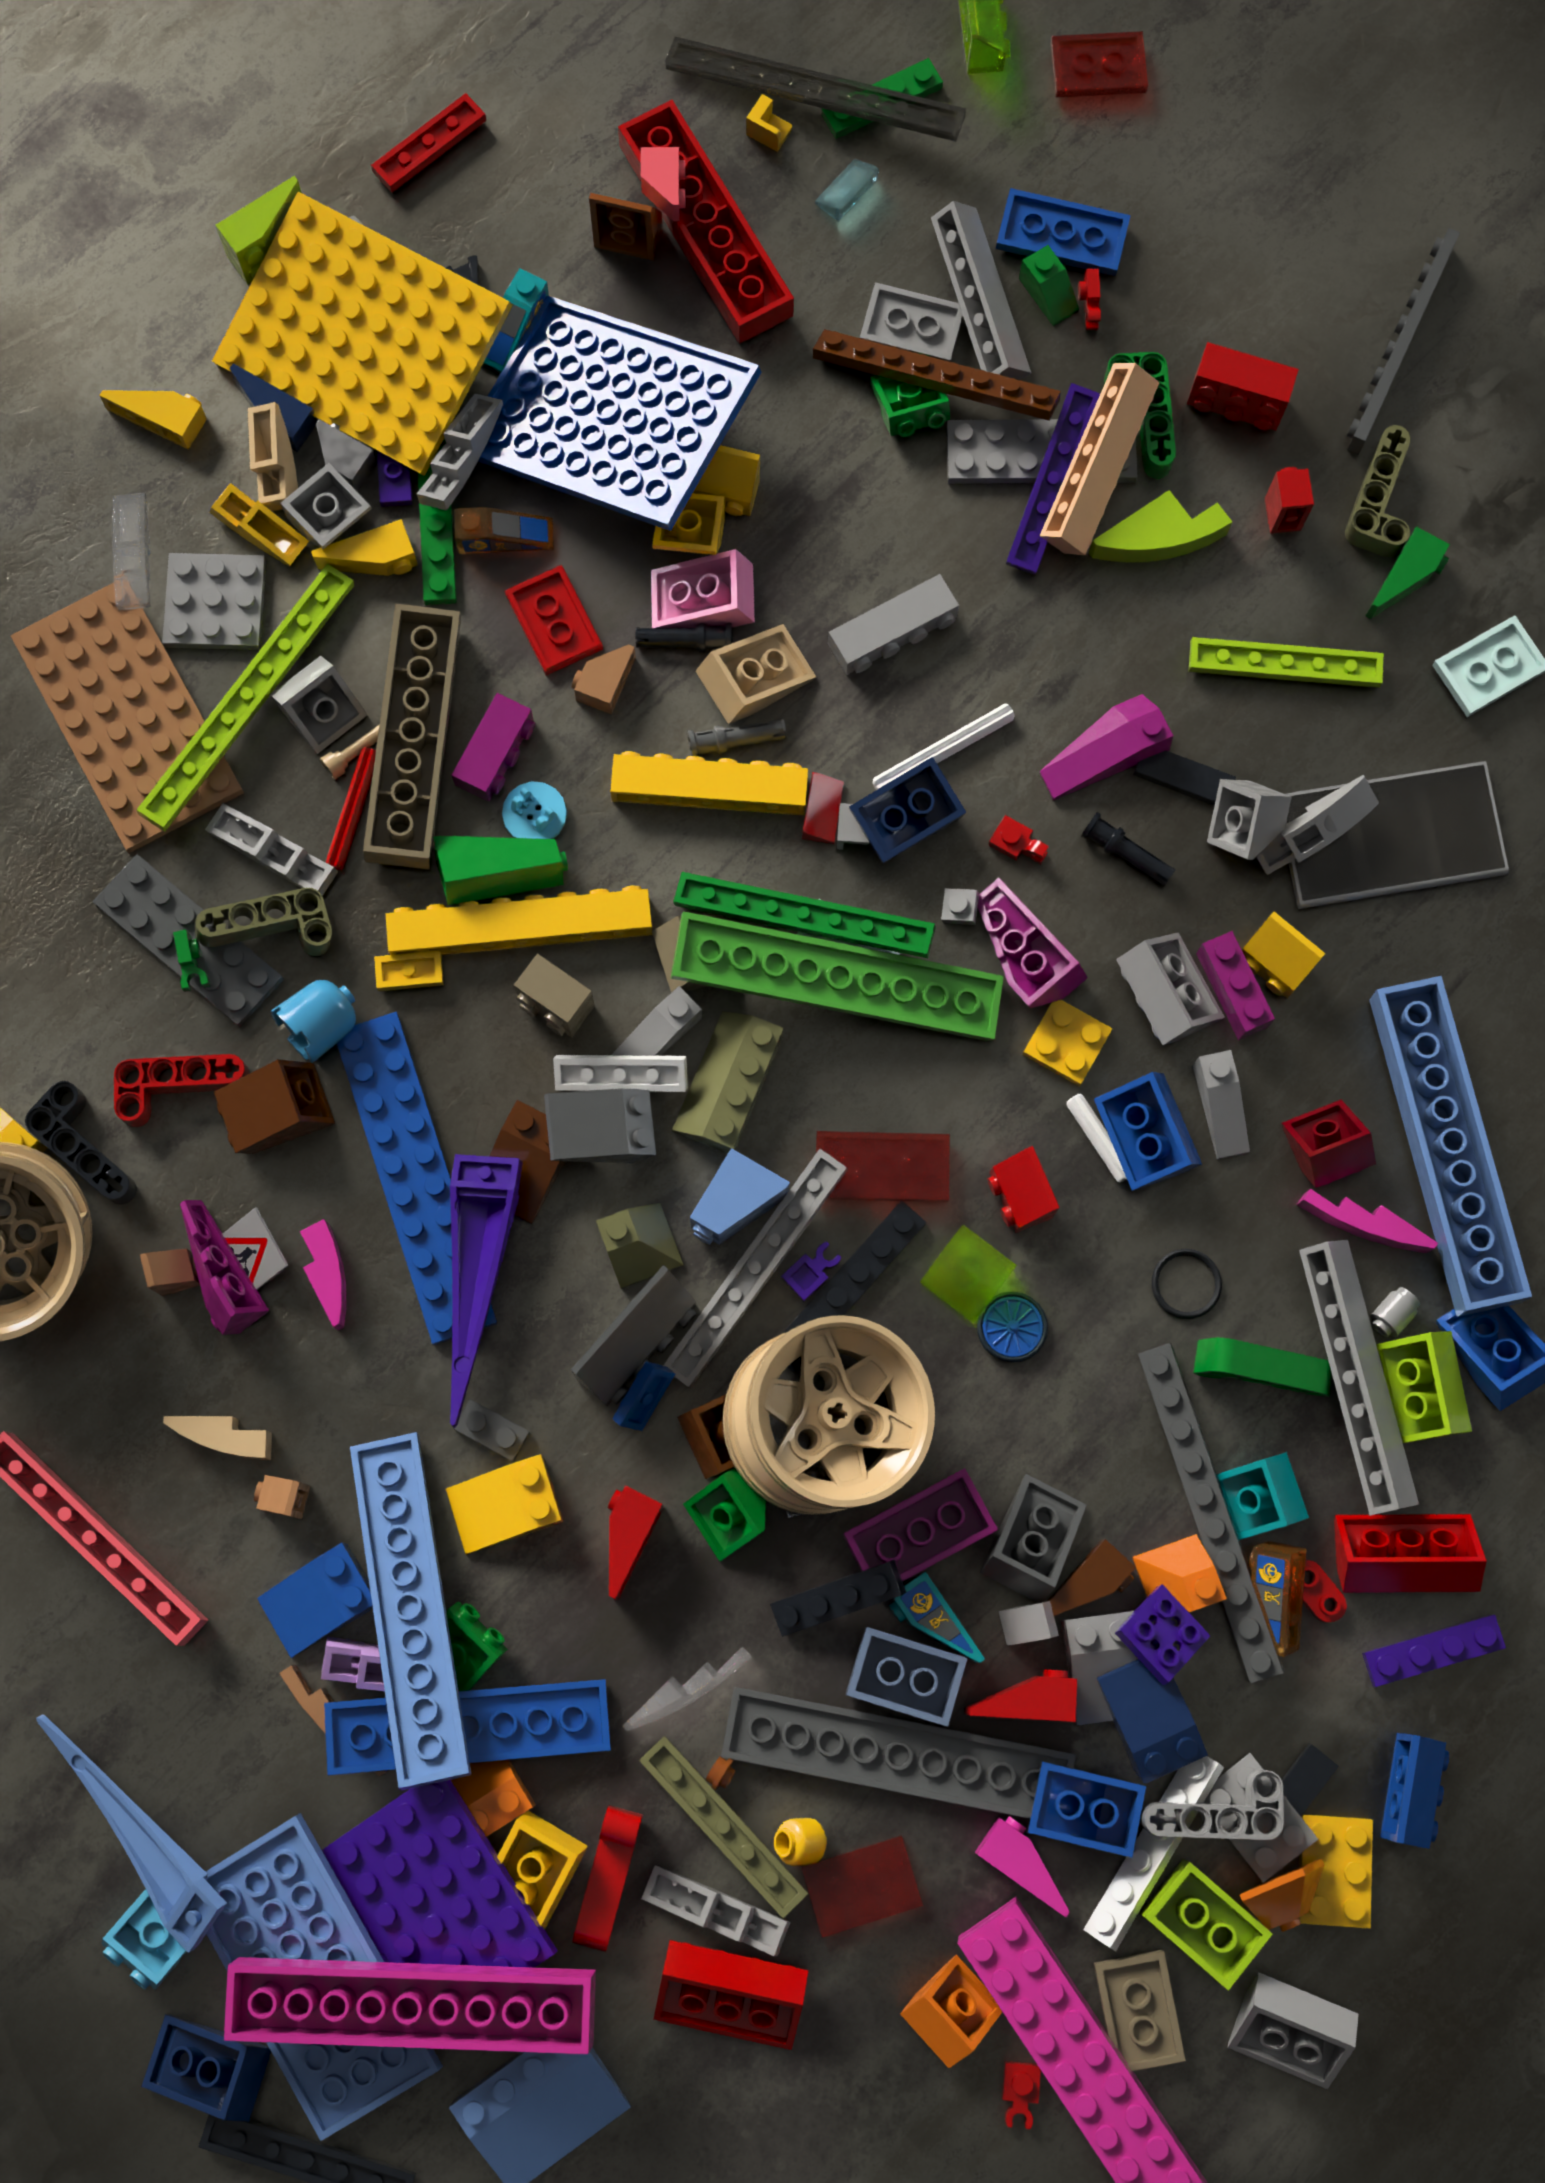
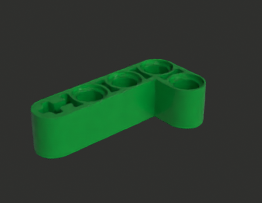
M1157 352L1116 354L1108 362L1104 384L1114 363H1136L1144 370L1149 369L1157 373L1151 376L1159 382L1154 399L1160 403L1150 404L1141 425L1140 441L1145 473L1154 479L1164 478L1169 474L1176 456L1166 359ZM1158 427L1163 432L1155 433L1150 428ZM1158 449H1160L1159 457L1155 456Z
M1229 1338L1199 1339L1197 1342L1193 1370L1195 1375L1216 1379L1234 1378L1312 1396H1330L1332 1372L1328 1360Z

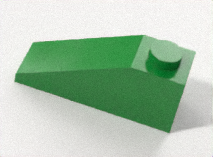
M1415 527L1368 610L1366 617L1372 619L1428 583L1434 572L1440 575L1449 560V557L1444 554L1450 544Z

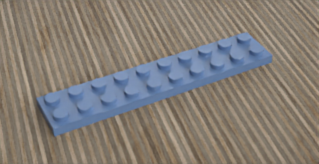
M415 1432L351 1446L350 1452L398 1787L400 1790H406L470 1776V1762L419 1435Z

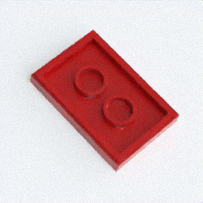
M562 565L504 590L505 596L545 676L603 650V645Z

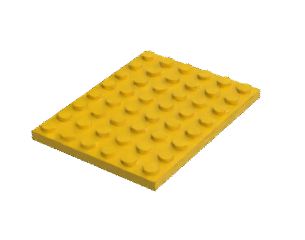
M297 192L212 362L231 372L230 367L234 363L313 408V416L329 425L333 423L339 425V430L350 437L363 442L376 451L425 476L430 463L445 438L443 433L458 413L513 304L322 203Z

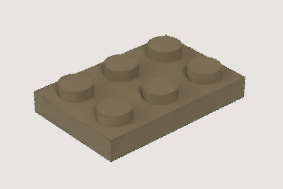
M1158 1950L1094 1962L1106 2031L1117 2050L1120 2051L1128 2063L1130 2069L1137 2071L1186 2061L1164 1951Z

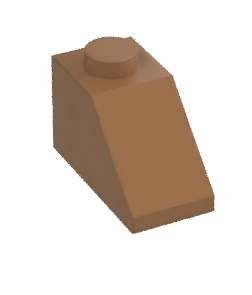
M628 644L586 661L583 670L576 672L572 682L576 701L612 714L635 662V647Z
M187 1248L140 1254L147 1287L159 1295L165 1296L200 1286L192 1252Z
M265 1475L264 1481H259L255 1489L254 1501L258 1502L256 1509L302 1520L310 1486L294 1480Z

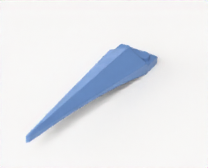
M45 1715L37 1717L38 1724L77 1774L121 1842L142 1880L164 1927L190 1953L199 1946L227 1902L206 1881L208 1874Z

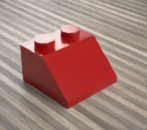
M1033 1146L1020 1151L991 1168L989 1172L991 1177L987 1178L989 1187L994 1196H1000L1004 1205L1000 1209L1003 1220L1007 1227L1013 1226L1015 1233L1052 1219L1059 1210L1058 1202Z

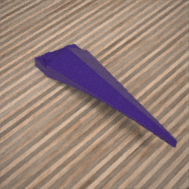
M455 1154L450 1182L453 1305L450 1423L454 1428H456L459 1422L520 1197L518 1190L523 1165L520 1158Z

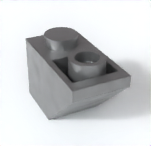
M319 419L316 427L325 465L330 463L358 492L377 464L373 448L340 431L339 425L335 423L329 425Z

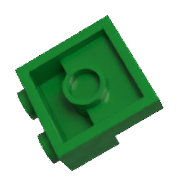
M878 375L870 377L872 390L881 408V417L890 436L899 434L901 437H908L916 429L926 426L939 428L945 421L950 420L949 399L945 393Z
M458 1601L448 1608L446 1613L458 1691L460 1692L470 1691L508 1649L503 1645L505 1639L498 1630L492 1627L487 1629L478 1620L480 1614L475 1607L468 1603L462 1605Z

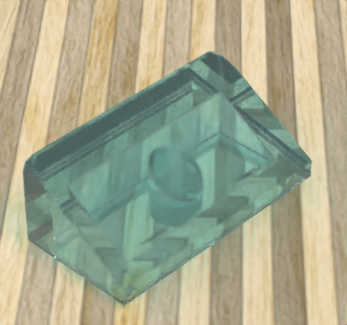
M854 159L816 199L815 204L839 222L878 180L879 169L872 164Z

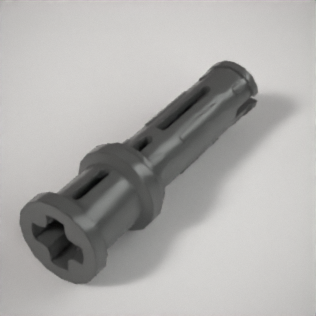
M783 718L724 729L723 726L717 725L714 726L713 730L696 733L693 730L687 731L691 756L718 752L720 755L727 752L728 748L787 739Z

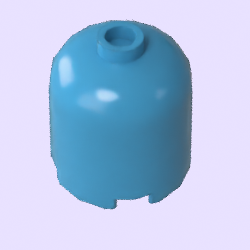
M316 980L308 984L270 1011L277 1026L279 1027L284 1023L292 1034L287 1038L290 1044L305 1060L309 1059L311 1063L350 1033L356 1023V1013L352 1006V1003L355 1002L354 996L344 985L338 988L334 983L327 980Z

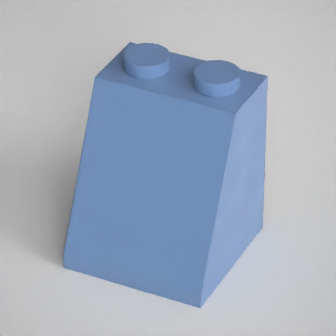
M731 1148L690 1216V1225L694 1231L693 1235L708 1245L712 1241L720 1245L781 1203L789 1192L790 1182Z

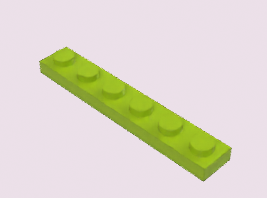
M1192 637L1190 641L1189 672L1380 688L1383 682L1384 653Z

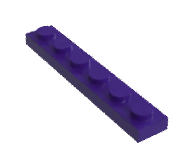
M1073 383L1070 384L1009 552L1006 565L1033 575L1036 574L1047 545V541L1040 537L1041 531L1101 393Z

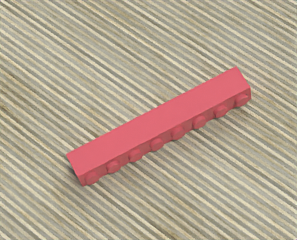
M6 1431L0 1434V1477L176 1646H185L209 1619L15 1434Z

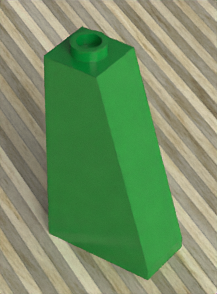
M468 836L433 837L435 860L447 905L564 885L563 871H568V863L565 852H559L555 839Z

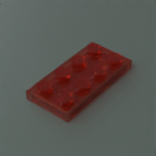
M816 1132V1153L821 1149L848 1168V1171L828 1199L949 1201L950 1134Z

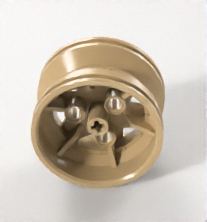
M844 1315L827 1316L808 1321L768 1340L756 1348L742 1362L734 1374L723 1408L725 1443L730 1458L743 1480L759 1496L773 1505L787 1511L810 1515L827 1514L880 1501L899 1490L912 1478L924 1461L930 1447L935 1424L932 1388L922 1364L910 1347L893 1332L875 1322ZM839 1353L850 1356L858 1362L844 1370ZM801 1356V1376L799 1382L778 1379L782 1372ZM815 1374L820 1375L825 1381L823 1391H819L814 1387L813 1377ZM883 1391L889 1409L874 1404ZM769 1415L787 1426V1430L779 1445H777L774 1439ZM857 1417L865 1423L866 1430L863 1435L857 1433L854 1428V1421ZM801 1431L805 1432L810 1438L808 1449L802 1448L798 1443V1435ZM863 1448L882 1449L878 1458L866 1469ZM817 1461H820L831 1481L811 1477L803 1473V1471L814 1465Z

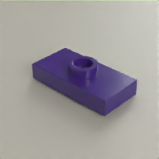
M377 451L381 507L413 505L411 469Z

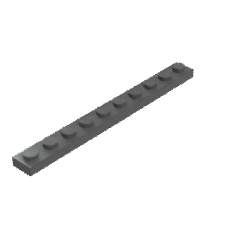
M1168 1343L1139 1353L1138 1355L1203 1546L1216 1568L1227 1597L1226 1600H1223V1604L1249 1681L1253 1683L1283 1674L1285 1672L1257 1594L1252 1574L1173 1345Z

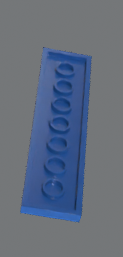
M605 1679L459 1692L470 1763L611 1750ZM386 1698L324 1703L328 1776L396 1770Z

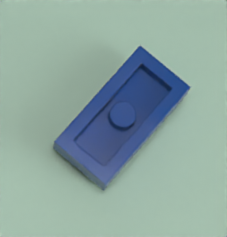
M646 1361L612 1419L619 1426L643 1431L674 1378L675 1373L666 1366Z

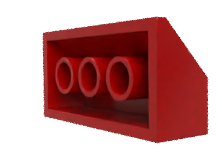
M1471 1514L1335 1515L1336 1567L1343 1593L1481 1592L1487 1561Z
M670 1940L653 2020L792 2050L803 2007L809 1970Z

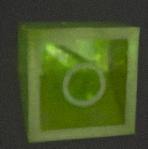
M962 1225L920 1283L970 1322L974 1323L1017 1265L965 1225Z

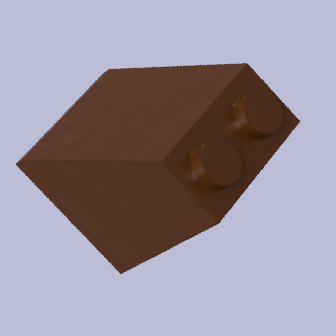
M277 1059L214 1092L218 1102V1112L224 1119L228 1131V1141L234 1148L235 1153L255 1154L335 1124L314 1063Z

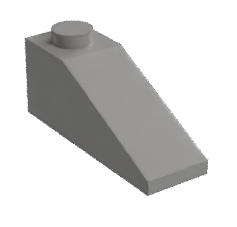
M678 986L650 1012L612 1055L662 1056L702 1019V1009Z
M1228 1050L1198 1057L1192 1066L1217 1160L1249 1153L1250 1148L1241 1088L1232 1051Z

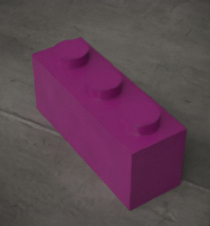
M496 693L451 775L454 785L488 802L493 794L498 795L504 785L505 777L503 776L508 766L513 767L519 758V746L523 739L528 740L533 733L535 722H533L532 710Z
M1233 931L1202 943L1196 955L1238 1041L1267 1029L1275 1020V1017Z

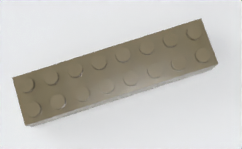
M395 603L363 847L365 862L430 869L433 837L435 835L461 627L460 611Z

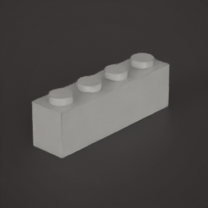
M938 574L829 631L828 645L846 675L854 671L860 673L868 669L872 662L882 656L884 659L895 655L901 646L909 642L916 644L922 641L928 635V632L936 628L940 630L945 629L953 624L956 620L955 618H957L959 604L941 574Z

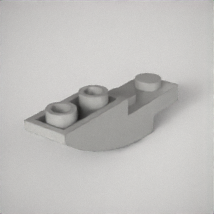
M1362 775L1305 807L1306 813L1287 823L1285 829L1256 856L1265 873L1268 875L1295 859L1298 863L1339 838L1368 815L1379 804V801L1365 776Z

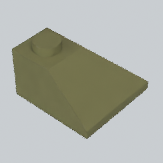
M660 1203L629 1208L596 1220L621 1289L653 1277L663 1265L669 1271L683 1266Z

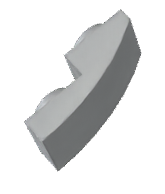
M1050 1601L998 1611L1007 1645L1059 1636Z

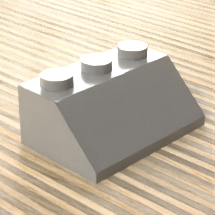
M1179 933L1144 940L1116 959L1121 968L1123 978L1130 984L1136 996L1138 1006L1145 1012L1152 1025L1154 1035L1160 1040L1162 1045L1180 1041L1225 1018Z
M1258 1972L1245 1993L1228 2042V2048L1328 2089L1356 2047L1359 2014Z

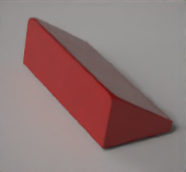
M812 772L802 839L834 844L844 785L843 781L821 773Z

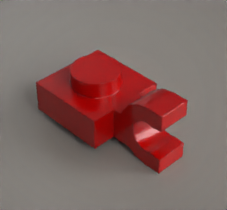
M1006 815L989 841L990 847L1016 861L1022 853L1040 865L1046 858L1049 848L1048 845L1041 841L1030 839L1033 835L1032 829Z

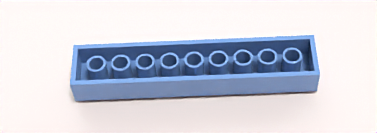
M1442 976L1377 989L1369 1001L1434 1237L1438 1243L1437 1248L1456 1316L1459 1317L1523 1303L1531 1298L1532 1294Z

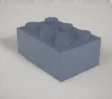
M865 1627L845 1695L948 1727L967 1658Z

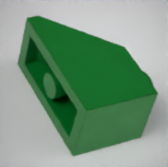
M1049 245L1022 260L1019 280L1052 326L1057 325L1079 311V305L1066 268Z

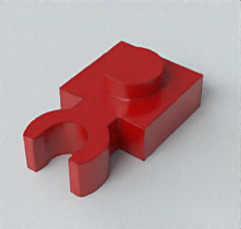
M1086 269L1084 281H1079L1078 300L1084 301L1086 330H1098V322L1101 321L1099 269Z
M1004 2061L1002 2099L1012 2101V2105L1005 2113L1007 2127L1012 2128L1013 2117L1018 2113L1025 2115L1024 2123L1026 2129H1031L1033 2125V2116L1028 2109V2103L1039 2104L1041 2069L1037 2064Z

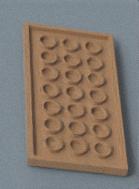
M126 577L10 635L128 853L221 806L222 803H226L244 794L223 756L165 832L138 815L137 808L205 721Z

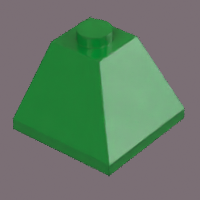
M736 1468L724 1473L683 1503L719 1562L765 1531L766 1500L748 1486Z

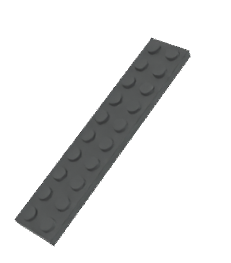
M734 1687L721 1757L1025 1818H1031L1042 1762L1074 1769L1076 1754L740 1687Z

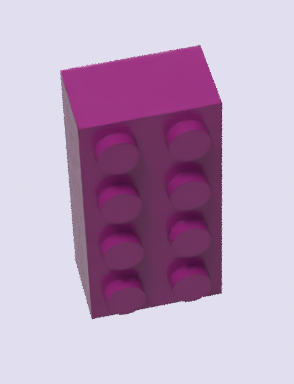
M964 1468L846 1531L842 1536L861 1571L894 1560L900 1577L904 1581L997 1531L998 1528Z

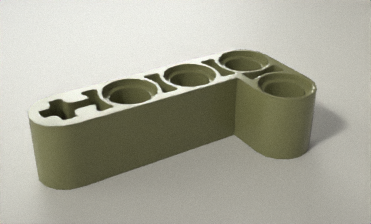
M1398 425L1388 427L1382 434L1345 528V537L1350 544L1389 558L1398 555L1410 537V529L1405 521L1384 513L1411 439L1409 432L1404 427ZM1391 444L1395 445L1393 454L1387 453ZM1377 469H1382L1386 471L1388 475L1385 476L1380 474L1377 471ZM1367 496L1376 498L1378 503H1372L1367 499ZM1356 524H1363L1368 528V530H1361L1358 528ZM1386 535H1393L1398 539V541H1391L1388 539Z
M301 888L205 909L197 915L195 937L203 946L216 947L297 929L303 950L309 955L320 956L329 949L332 928L321 893L313 888ZM304 902H310L315 905L316 909L307 912L302 910L299 905ZM272 909H278L283 912L284 916L274 919L267 912ZM239 916H246L252 922L247 926H241L235 922V919ZM224 920H228V929H226ZM211 924L212 928L216 929V931L210 932L205 925ZM312 932H318L325 939L321 942H314L309 939L308 935Z

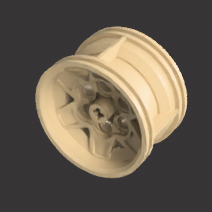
M0 1142V1199L8 1201L11 1206V1213L9 1215H0V1292L4 1284L8 1283L25 1293L12 1299L0 1300V1341H5L35 1330L51 1319L63 1307L86 1267L91 1251L93 1232L87 1200L75 1179L62 1165L48 1155L28 1146ZM30 1190L45 1205L31 1206L29 1204ZM22 1224L33 1226L36 1231L35 1239H22L18 1234V1227ZM58 1242L57 1255L52 1266L43 1255L42 1249ZM20 1257L26 1263V1270L22 1273L13 1272L8 1265L9 1259Z

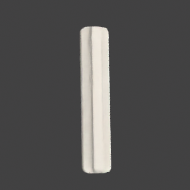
M1077 1094L1067 1101V1107L1116 1181L1120 1183L1127 1180L1108 1132L1084 1096Z

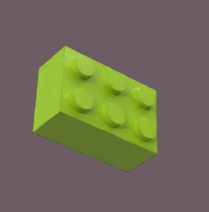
M1185 1859L1181 1860L1139 1913L1228 1991L1273 1935L1196 1866Z

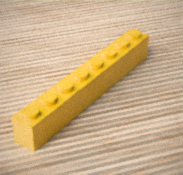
M627 886L622 888V891L609 892L608 889H594L589 892L590 894L576 895L575 892H562L554 898L530 895L526 896L522 901L497 898L492 900L490 904L479 905L476 901L460 903L458 907L448 908L443 904H433L427 906L426 910L413 911V908L400 907L394 909V913H385L388 952L390 955L440 950L441 955L649 936L653 935L648 889H642L641 886Z

